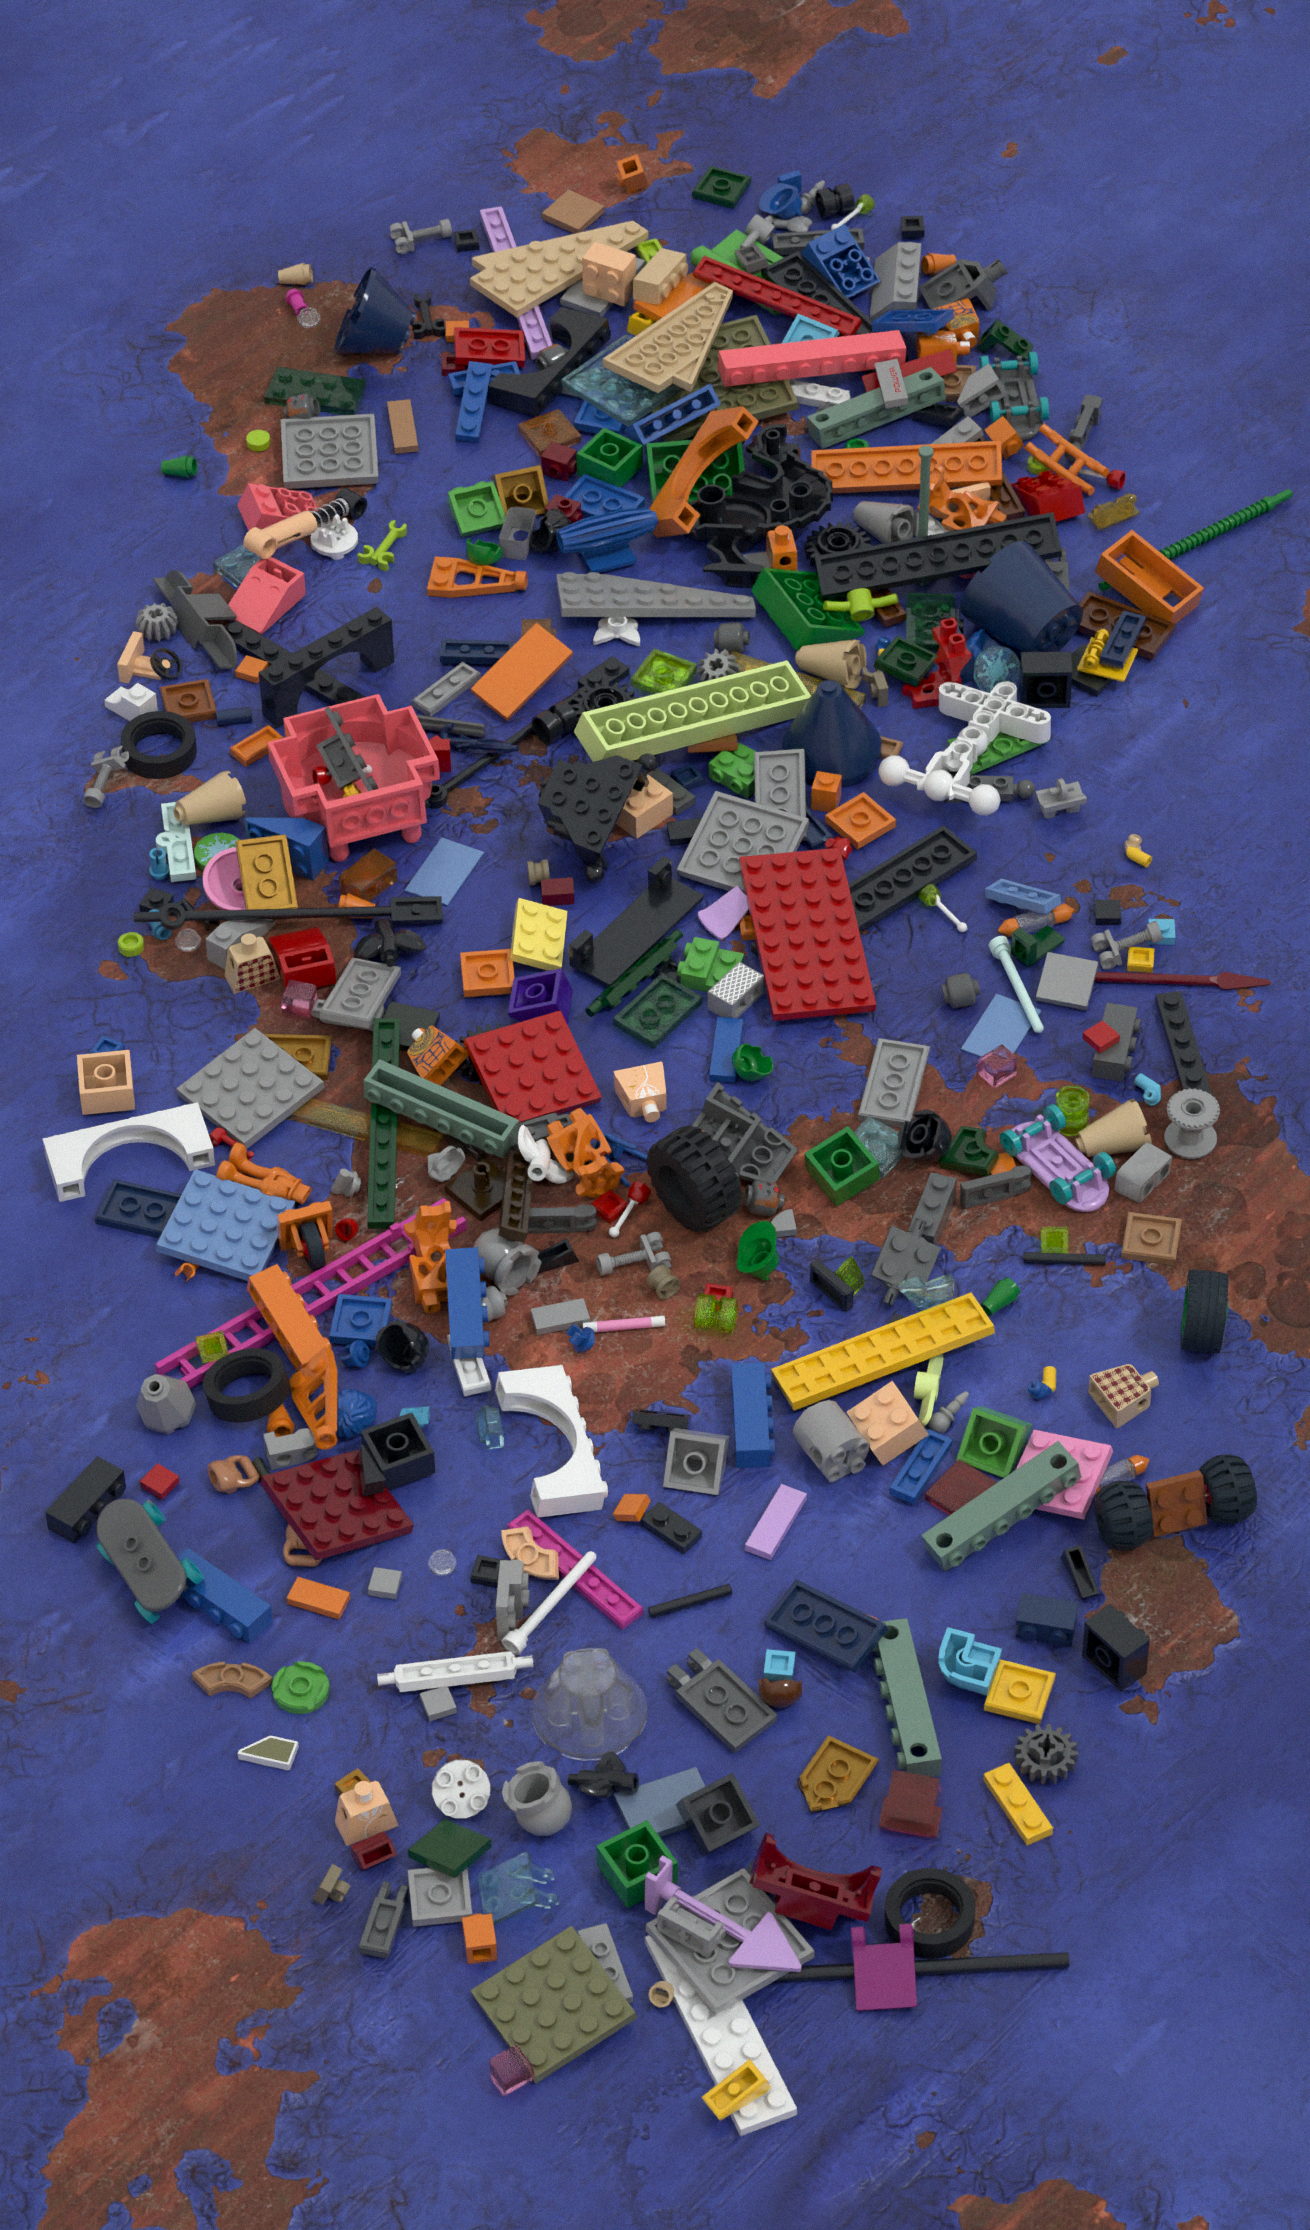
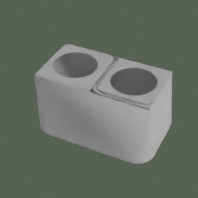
M511 507L508 510L499 536L500 547L503 552L502 558L526 560L533 538L532 532L536 530V512L533 509ZM520 530L529 533L524 541H516L513 538V534Z
M1146 1142L1118 1170L1114 1191L1137 1203H1141L1169 1175L1172 1156Z

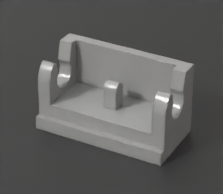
M674 1896L671 1897L658 1912L657 1930L709 1958L726 1935V1930L723 1929L725 1924L719 1921L713 1926L680 1908V1905L677 1904L679 1899Z

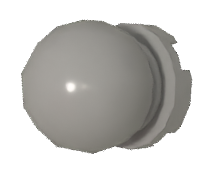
M493 1228L483 1232L474 1243V1247H478L479 1257H484L485 1274L481 1275L493 1280L496 1287L506 1295L518 1294L520 1291L517 1288L526 1281L530 1284L537 1275L541 1266V1260L538 1259L539 1252L531 1245L523 1244L520 1241H508L504 1237L498 1236L499 1228Z
M541 1761L529 1762L516 1769L517 1774L508 1783L507 1780L504 1782L502 1795L505 1803L515 1813L518 1824L527 1832L535 1836L554 1835L562 1830L570 1820L573 1806L569 1792L561 1785L556 1770L553 1767L545 1766Z

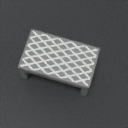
M738 962L708 991V1009L720 1017L738 1018L764 994V975Z

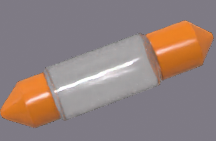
M1064 903L1051 910L1048 914H1037L1035 911L1016 915L1013 918L1004 920L998 929V933L1012 937V932L1019 927L1026 933L1039 931L1045 926L1053 927L1055 924L1069 921L1074 913V909Z
M1134 1455L1107 1466L1095 1495L1105 1485L1113 1481H1130L1144 1473L1149 1464V1458Z

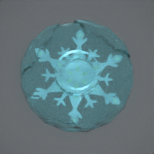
M999 646L988 647L979 653L974 661V681L979 689L984 692L990 693L1000 682H1011L1016 686L1020 680V661L1016 654L1008 648Z

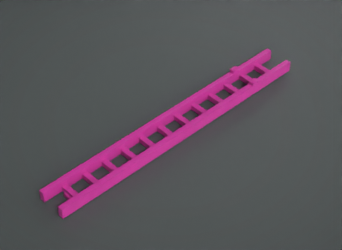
M443 1198L430 1206L441 1205L447 1200ZM416 1214L401 1223H394L389 1226V1230L291 1285L296 1294L302 1295L315 1288L323 1296L309 1305L304 1301L305 1309L309 1316L313 1315L315 1317L336 1305L338 1294L353 1295L409 1263L410 1255L417 1257L414 1244L403 1228L405 1224L415 1219ZM463 1216L456 1220L455 1233L450 1234L448 1239L467 1229L466 1219ZM403 1237L409 1243L408 1248L397 1254L389 1244ZM381 1250L389 1259L374 1266L367 1257ZM359 1262L366 1272L352 1279L345 1270ZM337 1275L345 1284L330 1292L323 1282ZM257 1306L155 1363V1370L157 1374L163 1375L180 1365V1371L184 1375L180 1380L186 1381L191 1389L203 1382L208 1369L222 1357L243 1349H260L274 1341L276 1337L270 1327L263 1330L256 1323L263 1316ZM248 1326L255 1336L241 1344L233 1334ZM225 1339L233 1349L218 1358V1355L211 1351L210 1346H214ZM205 1351L204 1355H207L210 1362L195 1369L188 1360Z

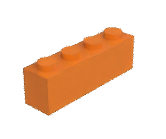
M278 1264L250 1276L246 1290L298 1372L324 1347L332 1350L329 1340L326 1337H322L318 1331V1323L314 1316H309L302 1296L299 1293L296 1294L291 1287L292 1283L289 1275L285 1271L282 1272Z

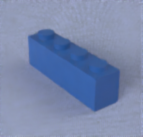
M708 384L630 425L624 431L628 439L644 446L646 443H650L715 409L721 403L712 385Z
M478 1247L445 1249L452 1360L485 1357L484 1347H490L489 1330L483 1331V1323L488 1322L487 1306H482L481 1298H487L486 1281L480 1282V1274H485L484 1257H479Z
M765 1362L731 1363L736 1468L770 1467V1456H775L774 1439H769V1434H774L773 1417H768L767 1413L772 1412V1395H766V1390H771V1374H765Z
M188 1547L177 1556L180 1562L186 1557L189 1558L200 1569L205 1578L198 1585L189 1578L186 1579L189 1588L183 1591L181 1596L193 1608H199L208 1614L214 1623H220L228 1628L234 1637L242 1638L250 1644L273 1623L271 1605Z

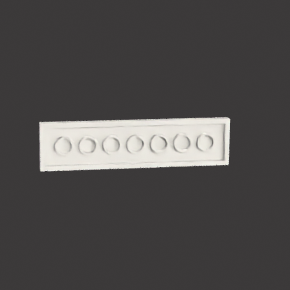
M650 1935L646 1936L645 1944L663 1980L672 1984L674 1988L673 2001L715 2086L750 2059L772 2087L765 2094L730 2115L740 2136L796 2116L797 2107L743 2000L715 2015Z

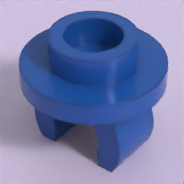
M572 1324L566 1331V1334L571 1336L569 1342L574 1345V1349L578 1353H584L593 1347L595 1336L592 1328L585 1327L581 1329Z
M357 1340L345 1346L349 1355L342 1356L340 1359L346 1367L355 1365L357 1368H362L368 1364L371 1353L364 1341Z

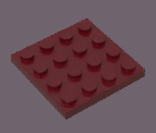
M358 1449L262 1476L261 1486L315 1561L412 1533L414 1524L387 1488H384L383 1493L362 1495L358 1459L360 1451Z

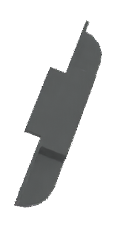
M177 570L170 571L165 578H153L154 583L173 606V611L177 616V627L193 649H198L199 643H201L220 669L236 668L237 650L232 637L222 624L209 625L206 621L236 619L237 616L219 593L191 594L193 586L185 575Z

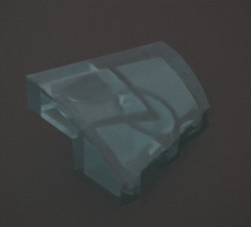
M950 1273L928 1282H924L919 1275L898 1283V1288L917 1310L921 1312L954 1299L955 1281Z

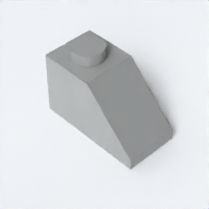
M990 364L969 376L957 402L960 407L964 408L966 417L969 416L971 418L989 407L990 401H998L1008 395Z

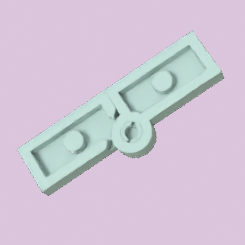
M176 802L161 804L164 832L157 835L156 848L158 851L159 848H162L168 854L171 882L196 879L190 827L189 825H183L175 819L173 809Z

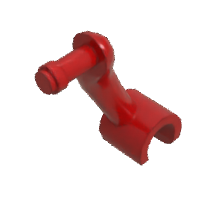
M221 1127L214 1129L209 1134L212 1146L215 1147L222 1141L231 1147L237 1143V1141L227 1136L226 1131ZM247 1151V1159L251 1161L254 1153Z

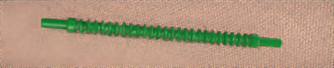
M1286 489L1272 497L1266 496L1261 501H1256L1255 504L1252 503L1250 506H1246L1245 509H1240L1239 512L1236 511L1234 514H1230L1229 517H1224L1223 520L1220 519L1218 522H1214L1213 525H1208L1207 528L1204 527L1202 531L1198 530L1197 533H1192L1191 536L1188 535L1186 539L1182 538L1180 541H1176L1175 544L1172 543L1169 547L1166 546L1164 549H1160L1159 552L1169 560H1173L1174 557L1177 558L1179 555L1189 552L1190 549H1195L1196 546L1199 547L1201 544L1211 541L1212 538H1217V535L1221 536L1223 533H1227L1228 530L1231 531L1233 528L1243 525L1244 522L1247 523L1249 520L1259 517L1260 514L1263 515L1265 512L1273 510L1275 505L1293 496L1292 491ZM1105 580L1098 584L1102 592L1112 587Z

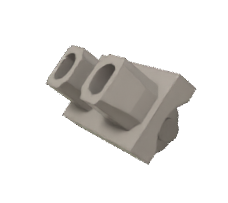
M1060 778L1056 779L1055 787L1035 791V797L1046 819L1055 817L1057 810L1065 809L1069 813L1078 812L1080 805L1087 803V798L1082 793L1078 781L1065 784L1064 780Z

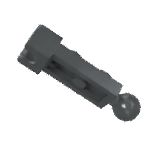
M1085 395L1081 404V415L1078 414L1076 418V429H1072L1069 436V443H1072L1082 452L1093 425L1098 426L1102 416L1100 409L1103 398L1094 395ZM1064 453L1068 461L1075 462L1077 460L1069 453Z
M949 772V774L954 778L957 772ZM970 775V783L966 786L974 789L981 784L991 785L997 789L1001 801H1013V794H1017L1020 798L1028 799L1034 795L1036 790L1034 783L1027 779L1021 780L1018 784H1013V776ZM954 798L952 800L946 799L944 802L962 803V800Z

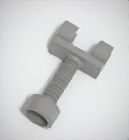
M449 219L439 220L437 227H428L413 232L409 230L406 221L402 222V224L394 223L389 227L390 231L393 232L390 235L395 240L396 246H398L395 248L399 254H405L409 250L410 252L415 251L414 240L438 234L442 238L452 237Z
M122 746L113 748L111 756L104 759L102 757L105 751L94 755V762L90 766L99 775L93 788H88L83 796V802L87 806L92 808H100L105 798L102 790L110 772L125 767L126 764L124 762L129 759V752H123L120 756L119 752Z
M1157 921L1146 924L1147 928L1142 933L1139 932L1130 937L1128 936L1125 939L1118 940V942L1113 940L1109 929L1104 931L1105 933L1093 935L1091 941L1095 951H1104L1108 946L1111 951H1105L1099 955L1102 968L1109 970L1117 964L1118 966L1122 965L1119 951L1134 946L1137 943L1139 944V942L1142 943L1144 940H1151L1153 944L1162 941L1163 937Z
M652 1232L647 1236L640 1235L641 1250L616 1257H610L608 1253L596 1255V1264L601 1276L612 1274L614 1267L646 1260L651 1272L661 1265H666L670 1268L671 1257L668 1252H659L654 1256L653 1252L663 1247L661 1243L663 1239L659 1232Z

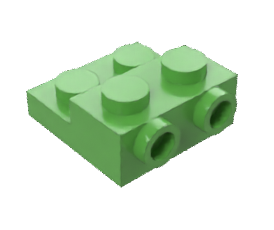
M481 481L474 486L466 488L456 487L448 492L447 503L453 521L457 523L461 537L503 527L506 516L494 481L487 483Z
M741 743L738 744L737 751H722L709 762V777L713 781L728 787L734 793L749 799L755 793L754 752L756 751Z
M694 937L692 943L686 944L684 958L686 960L679 962L677 976H681L682 988L708 992L738 962L744 963V953L719 949V941Z

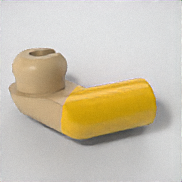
M1136 834L1129 835L1128 840L1125 841L1127 857L1147 868L1152 861V856L1141 851L1140 843L1142 839Z

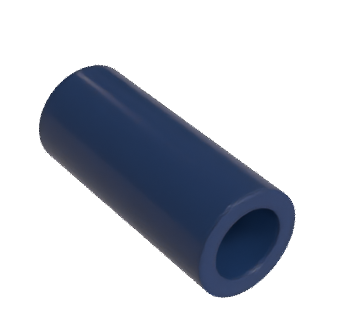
M250 707L216 711L217 725L252 721Z

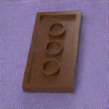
M1090 591L1079 603L1083 609V617L1077 631L1095 638L1096 632L1101 629L1107 630L1110 637L1123 610L1146 616V624L1134 648L1138 649V655L1151 660L1155 659L1175 632V623Z

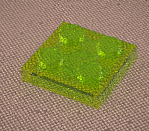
M654 648L631 678V686L653 694L685 687L696 674L697 664Z

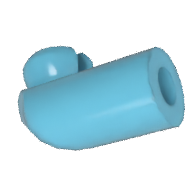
M1140 1073L1136 1077L1134 1084L1144 1090L1143 1098L1145 1103L1148 1105L1158 1104L1161 1100V1086Z

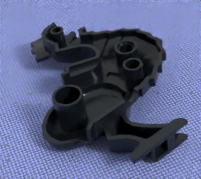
M774 424L764 427L758 435L752 437L753 441L746 446V452L752 454V459L759 462L772 479L742 471L738 475H732V496H726L725 490L722 487L712 484L700 488L697 493V500L688 503L700 516L689 534L683 535L696 542H709L706 545L707 556L713 563L704 566L703 572H712L724 579V583L728 587L753 588L759 577L758 574L766 567L751 563L741 553L761 542L767 536V532L775 530L780 525L787 526L790 530L802 529L813 521L818 522L827 511H831V502H833L832 481L824 476L823 471L811 467V464L801 460L799 443L789 444L785 442L787 437L786 424Z

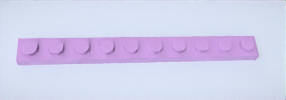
M502 206L480 210V218L492 251L497 252L515 248L516 244ZM539 306L534 307L517 318L532 360L537 358L540 350L552 345Z

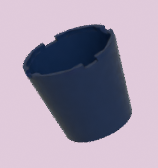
M1014 542L994 554L989 559L992 563L982 574L977 571L962 596L960 612L968 621L980 629H984L986 633L1020 655L1021 652H1059L1077 631L1082 621L1083 609L1028 542Z

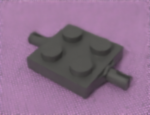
M916 1218L911 1232H905L894 1226H890L869 1276L881 1281L888 1287L882 1303L893 1307L898 1292L907 1293L916 1298H920L940 1251V1247L927 1242L921 1237L927 1224L925 1220L922 1221V1219Z

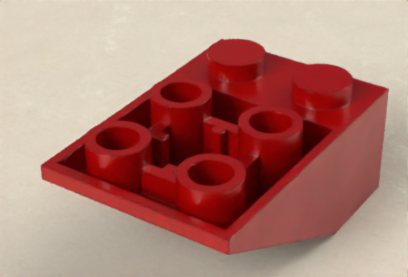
M1050 470L1042 471L1039 473V476L1033 478L1021 477L1017 479V482L1011 484L1029 517L1053 512L1055 522L1085 513L1081 486Z
M318 927L268 937L286 994L336 984L335 962L329 944Z

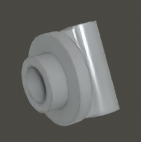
M341 1169L331 1187V1191L334 1194L341 1193L345 1194L346 1197H352L354 1193L359 1191L361 1179L357 1176L356 1171L349 1172L347 1169Z

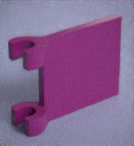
M899 1924L901 1942L893 1944L866 1945L864 1927L851 1928L857 2011L917 2007L914 1930L912 1924Z

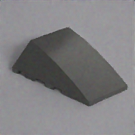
M717 1082L705 1099L702 1112L692 1126L701 1128L702 1131L710 1134L711 1138L720 1144V1148L723 1152L727 1153L730 1163L734 1165L735 1173L739 1179L751 1183L755 1180L776 1183L798 1149L775 1129L766 1127L761 1122L762 1118L756 1113L751 1114L741 1106L742 1102L737 1097L728 1095L724 1091L725 1087Z

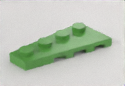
M999 732L995 739L987 746L986 751L977 757V761L973 763L970 775L1044 743H1034ZM956 738L947 740V747L956 741Z

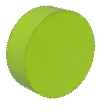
M264 430L251 431L246 437L247 447L252 451H264L270 446V435Z
M1032 455L1028 458L1027 469L1030 473L1039 475L1042 471L1050 470L1044 464L1038 462Z
M128 932L121 935L118 939L119 952L127 957L141 954L144 950L143 937L136 932Z

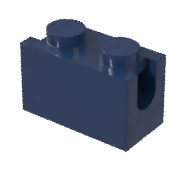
M1022 1593L1016 1618L1015 1637L1028 1641L1035 1640L1052 1643L1057 1646L1065 1645L1072 1647L1079 1602Z

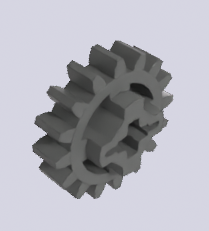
M1038 1724L1035 1726L1034 1732L1026 1729L1025 1737H1018L1014 1750V1756H1016L1015 1765L1021 1766L1020 1773L1022 1775L1029 1772L1031 1781L1039 1777L1041 1778V1784H1045L1048 1778L1053 1783H1057V1776L1067 1779L1068 1771L1074 1772L1075 1763L1078 1760L1077 1743L1071 1742L1072 1735L1070 1733L1062 1735V1727L1054 1731L1051 1724H1047L1046 1729H1041ZM1047 1750L1048 1753H1047V1757L1045 1758L1044 1755H1045V1751Z

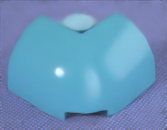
M947 1627L939 1650L938 1663L941 1673L947 1682L961 1689L988 1695L1001 1658L1002 1649L975 1642V1634Z

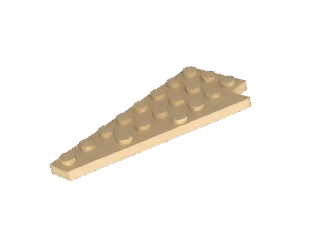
M629 221L541 242L532 241L528 245L475 256L472 258V266L481 272L470 278V286L518 318L582 279V257L594 242L627 252L648 239L649 231L636 222Z
M716 282L712 283L604 357L602 366L657 393L672 383L691 392L731 303L733 290Z

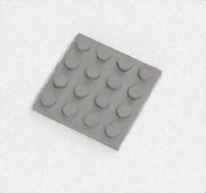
M374 414L312 417L310 419H281L283 481L285 489L379 483Z
M715 791L677 868V875L727 891L738 886L745 892L739 866V857L796 852L809 826V819Z
M254 1028L176 1088L178 1096L188 1104L198 1102L203 1116L217 1127L223 1128L229 1137L244 1144L248 1149L323 1090L325 1086L319 1077Z
M744 1868L693 1897L749 1931L754 1930L766 1913H772L800 1964L802 1965L814 1958V1950L784 1915L774 1913L775 1904L761 1889L752 1887L753 1884L749 1883L750 1875ZM657 1918L646 1924V1932L715 2015L790 1972L730 1967L729 1959L741 1946L742 1942L727 1933L709 1958L659 1932L657 1930Z

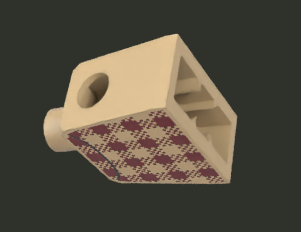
M250 933L244 934L241 937V943L228 948L225 978L234 994L280 979L271 951L263 937H256Z
M1126 1364L1089 1375L1088 1393L1117 1429L1149 1408L1151 1389L1159 1386V1381L1153 1371L1140 1376L1133 1365Z

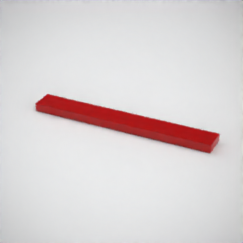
M707 256L701 259L693 271L694 278L709 284L716 282L733 290L734 294L793 318H796L797 314H801L835 328L839 331L840 337L854 335L862 324L861 318Z

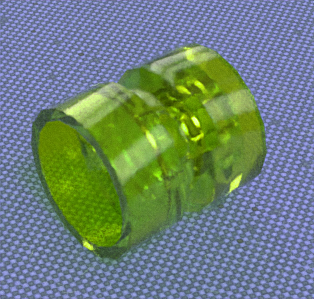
M1070 1085L1061 1088L1056 1094L1055 1105L1063 1112L1066 1126L1059 1130V1132L1071 1136L1078 1135V1132L1088 1126L1090 1096L1084 1088Z
M699 1293L695 1307L694 1328L710 1330L712 1327H716L718 1332L733 1333L737 1319L738 1298L723 1296L720 1300H717L715 1295Z

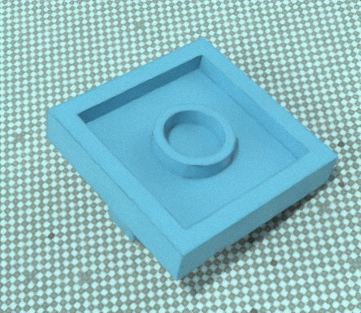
M797 314L782 343L838 337L840 333L835 328Z

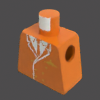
M937 330V333L931 335L917 332L916 354L918 359L950 349L956 365L957 356H969L970 342L957 341L953 331Z

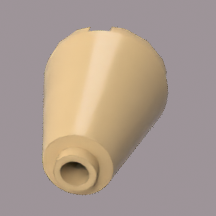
M859 640L806 645L797 651L795 662L802 671L825 680L836 681L845 688L855 689L863 679L859 675L861 669L866 667V650L864 644H860Z
M230 771L218 773L175 803V808L173 809L175 819L183 825H193L243 818L246 811L242 812V805L246 804V799L239 781L236 777L230 778L228 775L231 773Z
M1134 1098L1126 1101L1078 1132L1079 1138L1075 1139L1078 1150L1081 1153H1085L1086 1157H1094L1100 1152H1106L1108 1155L1135 1152L1146 1142L1152 1144L1150 1134L1145 1135L1147 1133L1145 1127L1147 1123Z

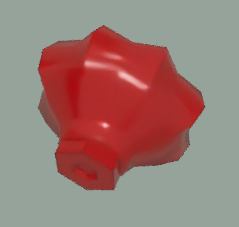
M838 836L834 839L831 837L825 842V849L840 848L843 861L848 859L852 851L850 839Z

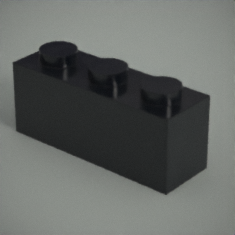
M96 1456L45 1512L48 1529L75 1544L81 1536H85L89 1532L91 1525L98 1519L105 1506L116 1498H120L125 1492L124 1470Z

